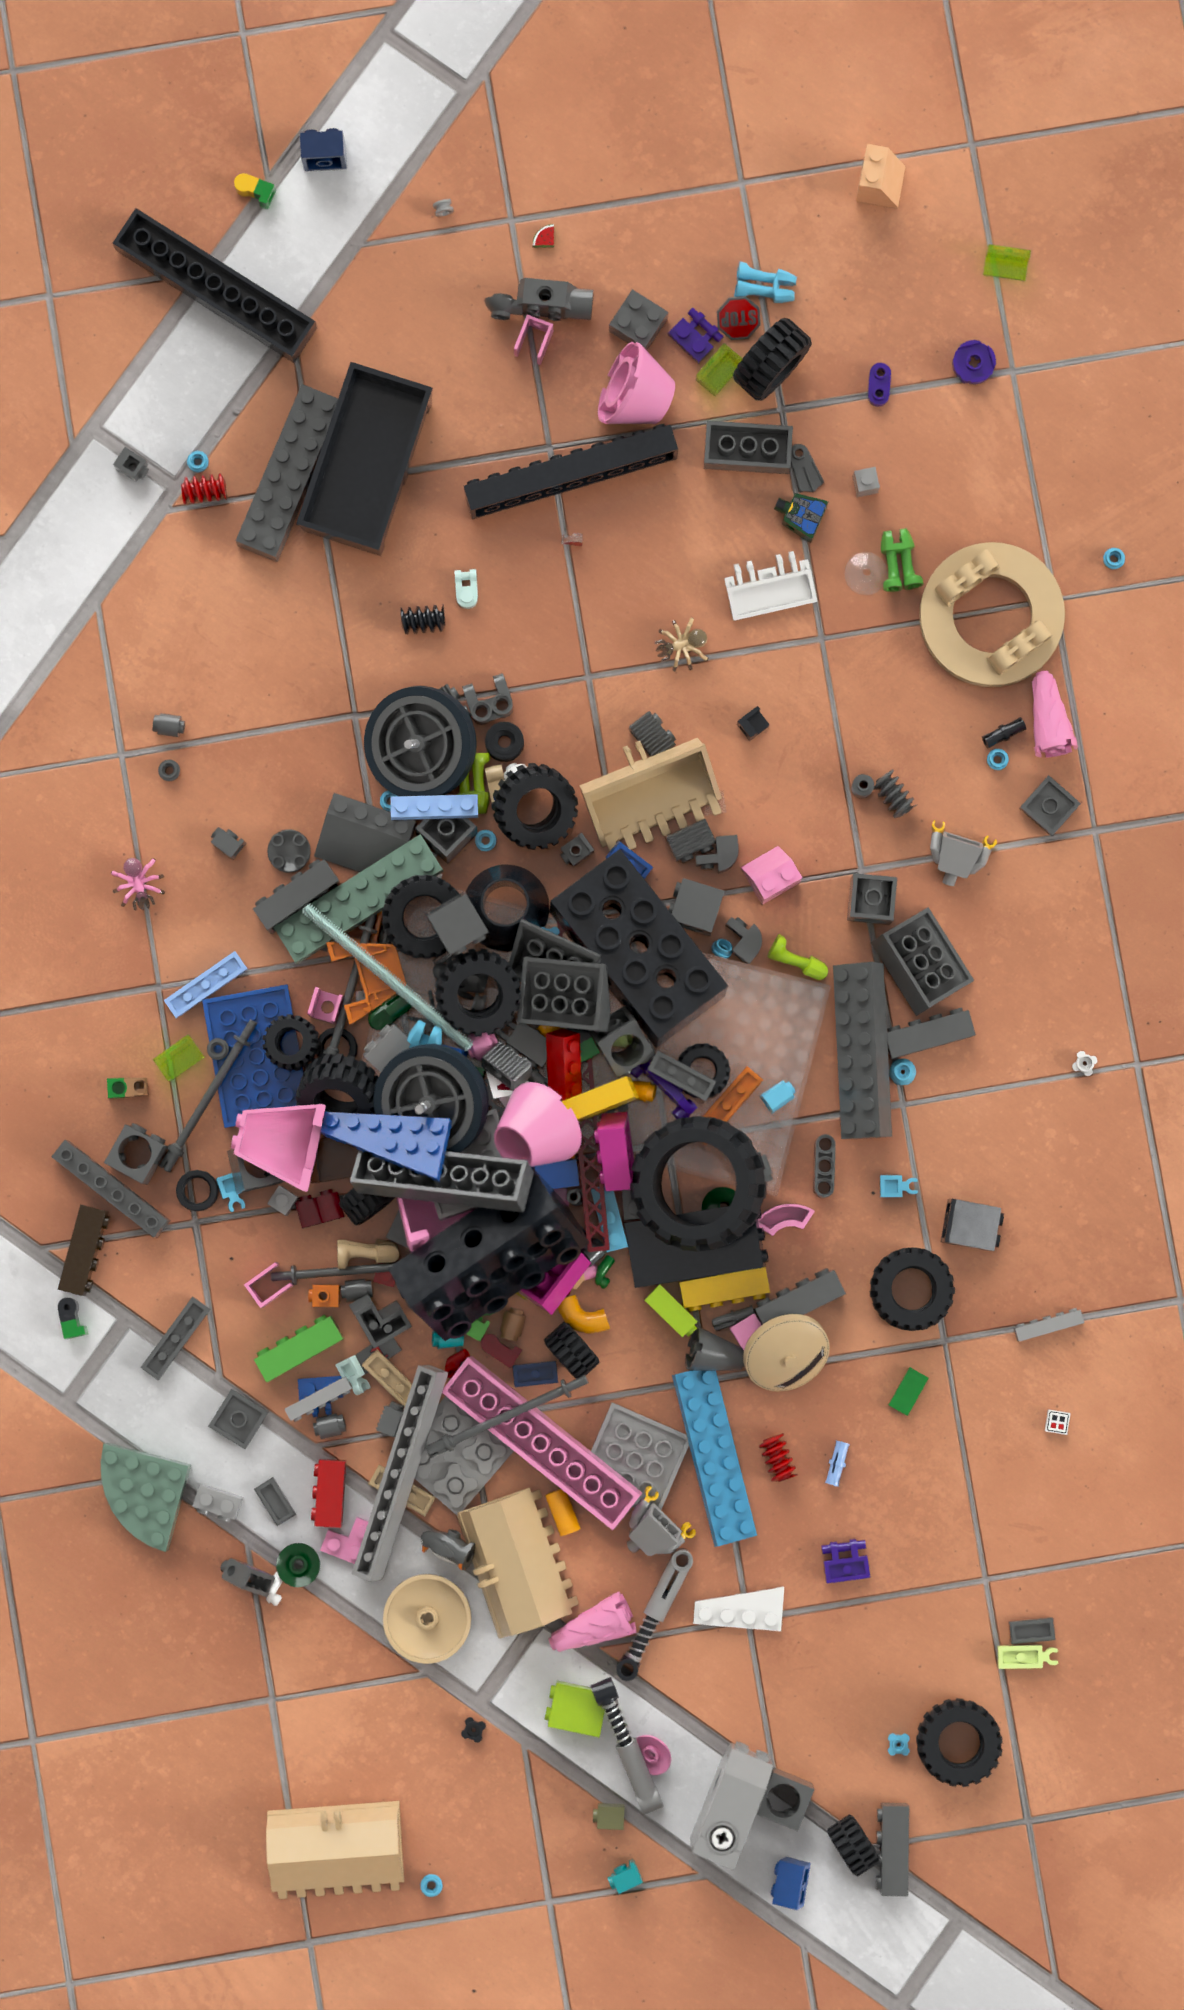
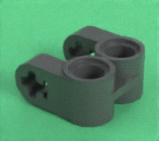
M503 673L493 676L498 695L486 700L478 701L472 683L462 686L472 719L477 724L484 725L499 718H506L512 713L513 703ZM505 701L508 703V708L500 711L496 708L497 703ZM479 708H485L488 713L485 717H478L476 711Z

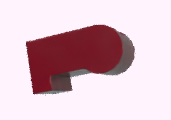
M487 1334L481 1340V1348L508 1368L512 1367L522 1352V1349L516 1345L511 1350L502 1344L494 1334Z

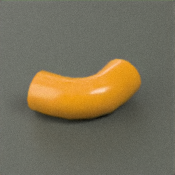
M576 1294L564 1298L558 1306V1311L564 1322L568 1323L575 1331L591 1334L610 1329L604 1308L593 1312L584 1311L579 1305Z

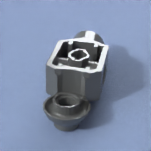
M523 278L520 279V284H518L517 300L513 299L511 295L498 293L493 294L492 297L485 298L484 301L486 307L491 312V317L498 320H508L510 315H530L538 319L541 316L548 317L552 321H560L561 318L591 320L594 290L580 289L565 281Z

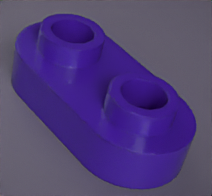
M885 363L874 364L869 373L868 400L876 407L885 405L890 396L891 370ZM882 370L884 375L878 376L877 371ZM881 391L883 396L877 397L875 392Z

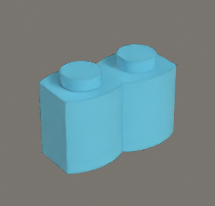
M782 1080L761 1094L760 1098L769 1112L773 1114L795 1098L794 1093L796 1090L789 1081L785 1083Z

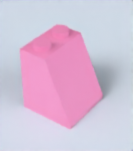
M779 846L741 867L762 905L800 884L802 876L792 859Z

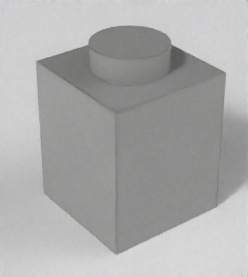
M876 467L854 471L853 482L857 497L878 493L880 486Z
M279 1185L267 1204L288 1216L295 1203L299 1200V1197Z

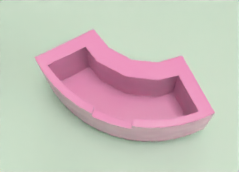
M782 1204L762 1213V1218L758 1219L760 1228L763 1227L765 1232L773 1236L779 1229L786 1226L804 1229L815 1211L798 1204Z

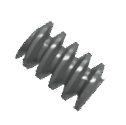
M892 769L876 781L874 790L881 789L878 796H886L883 803H891L888 810H896L893 817L899 818L917 805L911 806L914 800L913 797L906 799L909 793L908 790L901 792L904 786L903 783L896 785L899 777L891 778L894 772Z

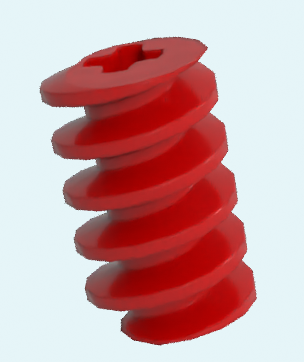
M219 473L217 480H215L213 474H210L209 481L202 475L200 482H198L196 476H193L191 483L185 477L184 482L181 484L184 505L187 504L188 498L194 504L196 497L200 503L204 502L205 496L209 502H212L213 496H215L217 501L221 500L222 495L227 500L225 479L221 473Z
M784 1433L767 1438L759 1445V1448H766L762 1457H769L765 1465H772L768 1473H775V1476L770 1479L771 1482H780L798 1475L791 1474L796 1469L795 1466L788 1465L793 1460L792 1457H785L790 1450L782 1449L787 1442L779 1441Z

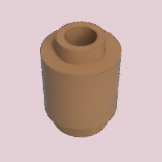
M512 1307L510 1311L505 1310L500 1328V1337L512 1341H517L518 1336L521 1337L526 1319L522 1310Z

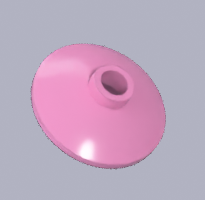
M651 1735L637 1737L636 1740L650 1775H660L666 1772L671 1764V1754L668 1747L660 1739Z

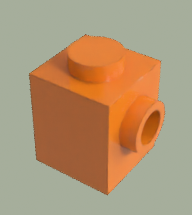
M313 1285L312 1289H309L308 1302H312V1307H340V1285Z

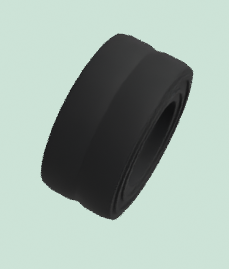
M496 723L487 731L485 737L486 749L490 756L497 761H512L521 754L524 748L523 734L513 723ZM502 736H507L511 740V744L506 748L498 744Z

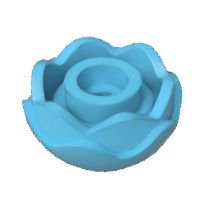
M897 1059L891 1064L889 1076L897 1085H908L913 1082L916 1076V1068L908 1059Z

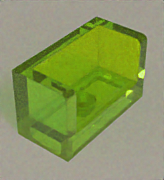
M724 343L696 374V381L712 395L716 396L733 377L734 370L743 358Z
M188 1034L155 1057L153 1061L167 1081L171 1082L202 1060L205 1055L191 1035Z

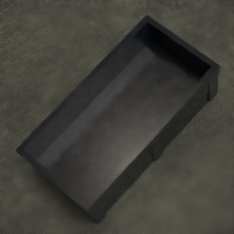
M350 362L296 523L304 532L379 556L382 555L384 541L402 487L406 483L408 469L426 415L429 414L432 405V387Z

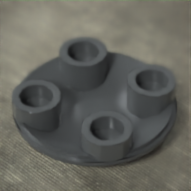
M288 829L272 836L267 852L271 864L276 869L291 873L302 869L307 864L311 849L307 838L302 833Z

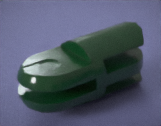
M397 993L370 1012L368 1023L374 1030H382L384 1026L392 1024L412 1008L411 1004Z

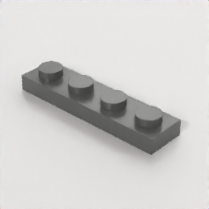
M193 1296L140 1368L155 1379L160 1380L211 1309Z

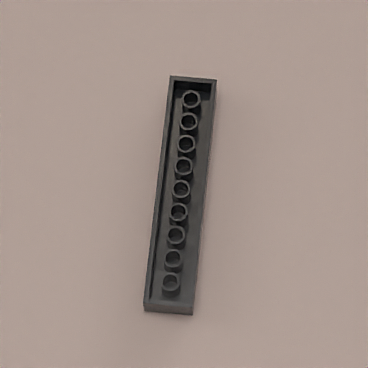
M135 208L112 243L115 250L293 363H295L317 330L316 321Z
M659 424L654 426L651 431L639 430L627 438H624V436L613 438L612 442L603 444V442L591 445L590 449L583 450L578 448L563 457L562 454L550 457V460L546 462L538 460L530 463L529 467L522 469L521 467H514L509 469L508 473L502 475L500 473H493L485 480H470L467 482V485H464L465 497L473 520L676 460L678 447L671 425Z

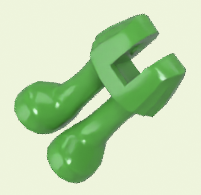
M907 528L899 529L900 543L894 544L892 532L883 531L881 553L886 555L888 564V579L883 582L884 591L896 592L902 590L897 563L898 554L901 555L904 589L911 590L924 585L923 578L920 575H915L911 551L915 546Z

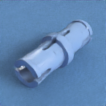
M836 1440L832 1460L829 1459L830 1467L825 1483L839 1487L842 1470L846 1467L844 1462L850 1444Z

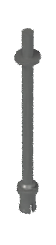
M377 914L367 919L365 926L359 925V929L363 931L360 943H369L371 933L377 934V930L373 929ZM355 961L330 1046L323 1051L325 1055L332 1054V1056H335L337 1053L340 1054L338 1047L347 1019L344 1005L352 1002L359 978Z
M249 1020L240 1036L236 1034L233 1036L237 1042L177 1141L169 1144L167 1147L168 1151L158 1165L164 1168L165 1171L171 1172L178 1158L183 1156L185 1142L244 1045L250 1047L251 1043L247 1040L258 1024L254 1020Z
M397 1262L347 1266L345 1269L334 1267L297 1270L296 1266L292 1265L291 1271L271 1273V1280H291L293 1285H296L298 1279L390 1272L388 1268Z
M586 1375L569 1383H566L563 1379L561 1380L560 1387L454 1436L445 1434L442 1439L426 1445V1450L430 1458H434L448 1450L451 1452L456 1444L564 1394L568 1398L572 1397L570 1391L588 1384L589 1381Z

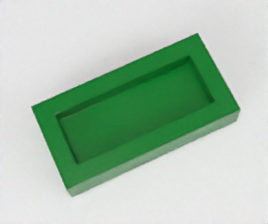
M909 1367L888 1405L908 1416L929 1378Z

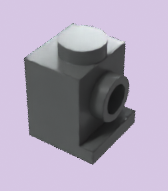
M124 447L113 463L116 470L136 482L139 478L143 480L149 471L147 461ZM131 465H137L134 471L130 470Z
M218 827L211 835V838H213L211 843L232 860L235 859L246 845L243 839L237 841L238 836L229 829L225 832L222 828Z
M580 833L561 847L563 853L560 856L566 865L571 864L575 867L592 855L594 849L583 833ZM573 847H578L580 852L573 854L571 850Z

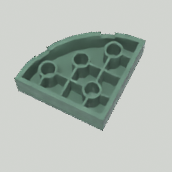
M104 1443L101 1455V1480L105 1497L112 1512L122 1526L134 1537L153 1548L164 1552L168 1551L191 1464L111 1443Z

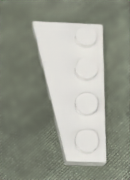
M784 1586L695 1601L693 1624L781 1631Z

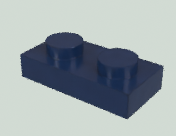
M556 1361L513 1365L515 1387L558 1383Z

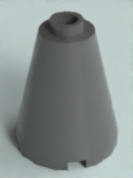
M697 1327L691 1334L688 1342L690 1354L686 1353L685 1357L686 1369L691 1371H738L744 1367V1350L741 1347L703 1328Z

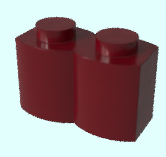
M333 1189L320 1192L321 1196L312 1198V1195L299 1198L300 1202L295 1203L302 1229L345 1217L342 1208L339 1206L340 1197L338 1192L333 1193Z

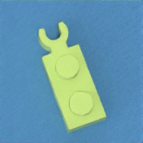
M1042 1645L997 1646L998 1668H1043V1662L1057 1665L1058 1661L1050 1660L1049 1655L1052 1652H1058V1649L1050 1647L1046 1651H1042Z

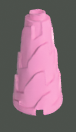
M1048 671L1037 672L1036 677L1032 681L1035 756L1042 758L1041 752H1045L1046 758L1072 752L1071 746L1076 750L1078 744L1064 704L1061 701L1056 680Z
M617 1592L581 1613L565 1626L552 1632L549 1643L552 1649H557L558 1652L586 1645L591 1646L632 1635L637 1631L635 1622L629 1624L633 1617L632 1612L623 1594Z

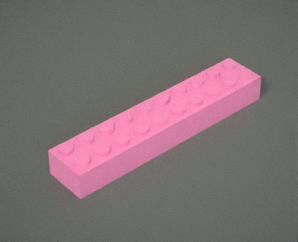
M473 1356L468 1357L442 1391L446 1397L479 1423L528 1402V1400ZM537 1408L488 1429L612 1530L617 1527L642 1495L639 1489Z

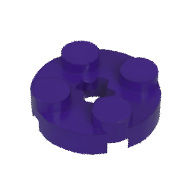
M967 341L961 344L954 354L952 361L953 370L961 382L965 384H980L986 381L994 371L996 365L994 351L991 347L981 343V341ZM971 357H974L975 360L980 361V363L977 364V367L969 365Z

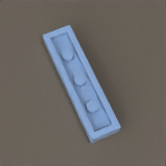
M478 794L391 797V820L478 818Z
M234 951L166 998L164 1002L177 1019L248 970L237 952Z

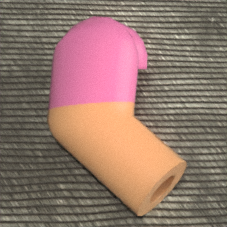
M596 1264L586 1269L573 1289H577L583 1281L596 1277Z

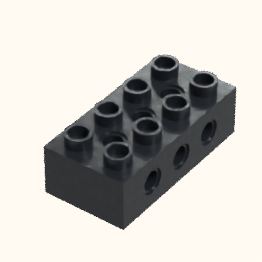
M621 849L550 900L549 913L556 922H559L571 941L601 955L600 964L607 965L609 989L622 1006L627 1008L655 1048L659 1047L725 997L728 989L727 983ZM606 908H614L619 912L620 916L615 919H609L603 914V911ZM641 942L646 946L647 950L643 953H635L631 950L630 944ZM660 976L670 977L674 985L669 988L661 987L657 982V978Z
M533 1169L534 1174L524 1212L477 1207L388 1268L409 1308L444 1341L450 1338H460L467 1334L472 1327V1323L486 1313L494 1314L501 1311L507 1305L508 1298L522 1289H531L539 1285L543 1281L545 1273L558 1264L564 1265L573 1262L580 1255L581 1249L590 1243L568 1205L535 1169Z

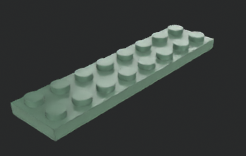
M420 834L312 902L310 906L312 908L315 906L314 910L317 908L316 911L319 910L318 913H323L322 917L325 915L324 918L327 917L326 920L329 919L331 923L334 922V927L337 926V929H342L341 932L344 931L343 934H346L371 916L381 912L384 908L386 897H388L392 888L397 886L400 881L415 875H431L436 877L444 872V870ZM303 909L274 927L296 964L326 947V942L335 941L321 927H318L315 922H312L313 920L306 917L307 915L302 913Z

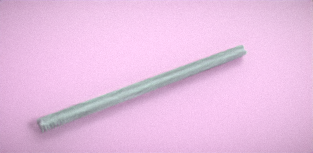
M310 903L303 908L302 913L307 915L306 917L313 920L312 922L321 927L349 953H352L351 955L360 960L359 962H362L365 967L374 972L392 990L399 993L398 995L407 1000L425 1018L432 1021L431 1023L442 1028V1032L448 1035L462 1049H465L464 1051H468L473 1046V1041L470 1042L471 1039L468 1040L469 1037L466 1039L467 1035L464 1037L465 1034L462 1035L460 1031L458 1032V1030L451 1027L450 1023H447L443 1019L444 1017H441L442 1014L439 1016L437 1014L438 1011L435 1012L436 1009L433 1011L434 1007L431 1009L432 1006L429 1007L430 1004H425V1001L423 1002L424 999L421 1000L422 997L419 998L420 995H414L415 992L412 993L413 990L410 991L411 988L408 990L409 986H404L405 983L402 984L403 981L400 983L401 979L398 981L399 978H394V975L392 976L393 972L391 974V971L388 972L389 969L386 970L384 966L381 967V962L378 963V960H373L374 957L371 958L372 955L369 956L370 953L367 955L368 951H363L364 948L361 950L362 946L359 948L360 944L358 946L357 944L355 945L356 941L353 943L354 939L351 941L352 938L349 939L350 936H345V933L343 934L344 931L341 932L342 929L339 930L337 926L334 927V922L331 923V920H326L327 917L324 918L325 915L322 917L323 913H318L319 910L316 911L317 908L314 910L315 906L312 908Z

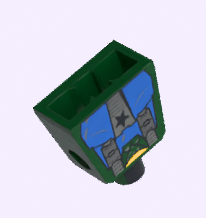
M795 493L791 503L779 498L774 510L785 514L782 522L783 526L811 543L828 506V501Z

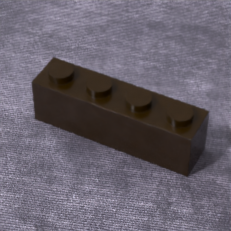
M80 1205L57 1290L80 1296H86L87 1292H91L93 1280L90 1279L92 1272H96L99 1264V1259L96 1258L98 1250H102L105 1238L102 1237L103 1231L108 1229L111 1217L108 1216V1211Z

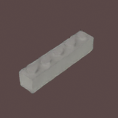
M1073 1308L1069 1310V1313L1059 1312L1056 1313L1055 1317L1049 1315L1042 1317L1043 1320L1041 1321L1037 1319L1029 1321L1030 1324L1027 1325L1024 1323L1017 1324L1014 1331L1017 1341L1020 1342L1083 1324L1084 1319L1081 1310Z
M344 1377L285 1408V1411L290 1421L294 1420L296 1422L302 1419L301 1415L313 1413V1409L316 1407L320 1409L326 1406V1402L331 1401L332 1403L339 1399V1395L343 1394L345 1396L351 1393L350 1389H352V1386L347 1377Z

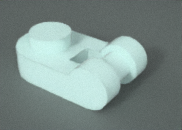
M470 569V572L455 570L457 602L464 609L473 608L478 602L476 569ZM470 580L471 586H462V581Z

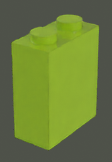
M660 1284L644 1299L681 1337L684 1335L689 1337L697 1329L695 1324L698 1321Z
M557 1680L556 1686L551 1685L549 1698L553 1699L551 1708L547 1707L544 1719L548 1721V1727L600 1738L605 1710L602 1706H598L591 1687Z

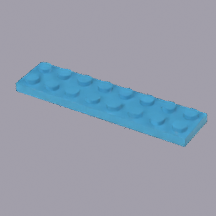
M690 1370L672 1375L714 1546L718 1547L757 1536L716 1371Z

